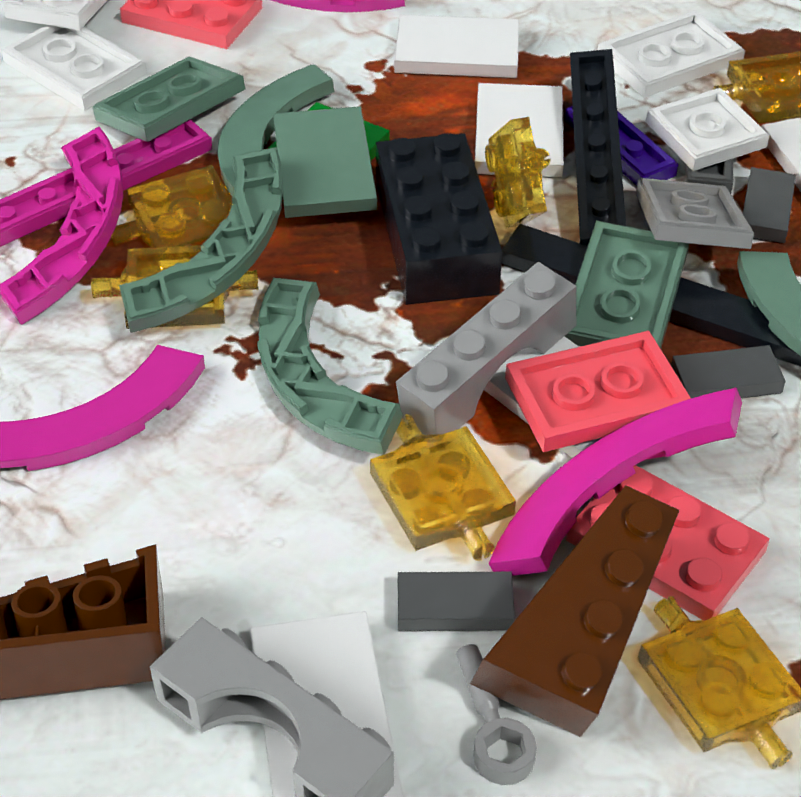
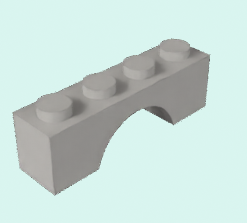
M540 262L534 264L396 381L399 404L403 414L402 420L437 447L443 444L474 416L484 388L507 359L515 353L530 347L544 355L576 326V285Z
M201 617L150 665L157 700L199 732L203 733L230 722L249 721L268 725L286 736L298 752L293 768L295 797H384L394 785V752L391 750L388 742L378 732L367 727L361 729L342 716L339 708L328 697L320 693L312 695L294 682L290 673L282 665L273 660L265 662L249 651L244 641L230 629L223 628L219 630Z

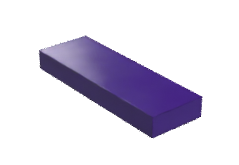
M573 106L566 108L565 122L574 129ZM617 111L622 173L636 186L638 179L641 178L668 180L676 177L679 164Z

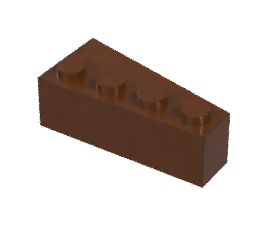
M625 485L485 656L470 684L581 737L600 713L679 510Z
M156 544L137 549L136 559L110 566L108 559L105 558L84 564V574L50 583L48 575L25 581V586L16 593L0 597V700L153 681L150 665L166 651L163 588Z

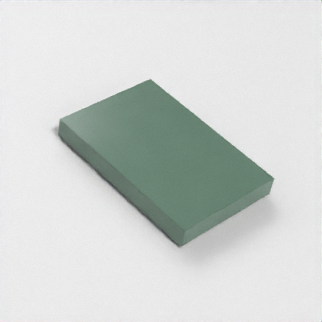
M188 56L98 102L92 108L97 121L149 142L242 92L246 88L242 75Z
M361 106L273 114L276 146L281 162L285 218L377 210V196Z
M596 221L576 282V326L565 337L578 346H585L650 331L661 349L688 254L689 243L655 240L652 231Z

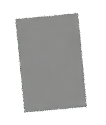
M648 178L638 179L636 196L655 240L751 249L754 232L726 186Z

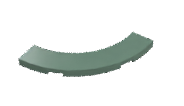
M315 64L296 70L265 86L248 98L227 121L218 142L217 155L222 180L232 197L235 187L232 156L263 150V146L267 144L272 133L275 131L274 113L296 112L304 106L334 92L333 79Z
M277 147L232 156L235 174L232 207L227 219L222 220L214 233L201 245V252L188 262L176 263L157 274L119 285L130 333L156 327L202 307L226 291L256 262L266 248L276 228L281 212L283 186L281 162Z
M739 251L737 266L740 280L748 299L754 307L758 306L769 320L768 327L790 349L801 356V284L791 267L788 253Z
M273 278L264 295L259 311L258 322L260 328L257 346L262 366L274 393L290 413L316 433L361 451L385 455L403 418L400 404L375 399L354 391L345 385L338 386L326 375L324 368L317 361L310 348V320L320 296L317 283Z

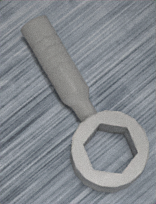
M477 645L463 646L457 651L456 656L476 710L484 716L486 722L477 732L474 741L473 755L475 766L480 775L492 783L499 785L516 784L524 780L532 772L536 757L535 737L530 729L520 721L500 718L498 698L470 684L483 659ZM499 739L520 745L522 755L511 764H507L490 758L487 748Z

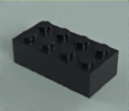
M445 133L438 136L410 139L396 138L390 141L376 142V186L405 304L499 295L502 248L465 133Z

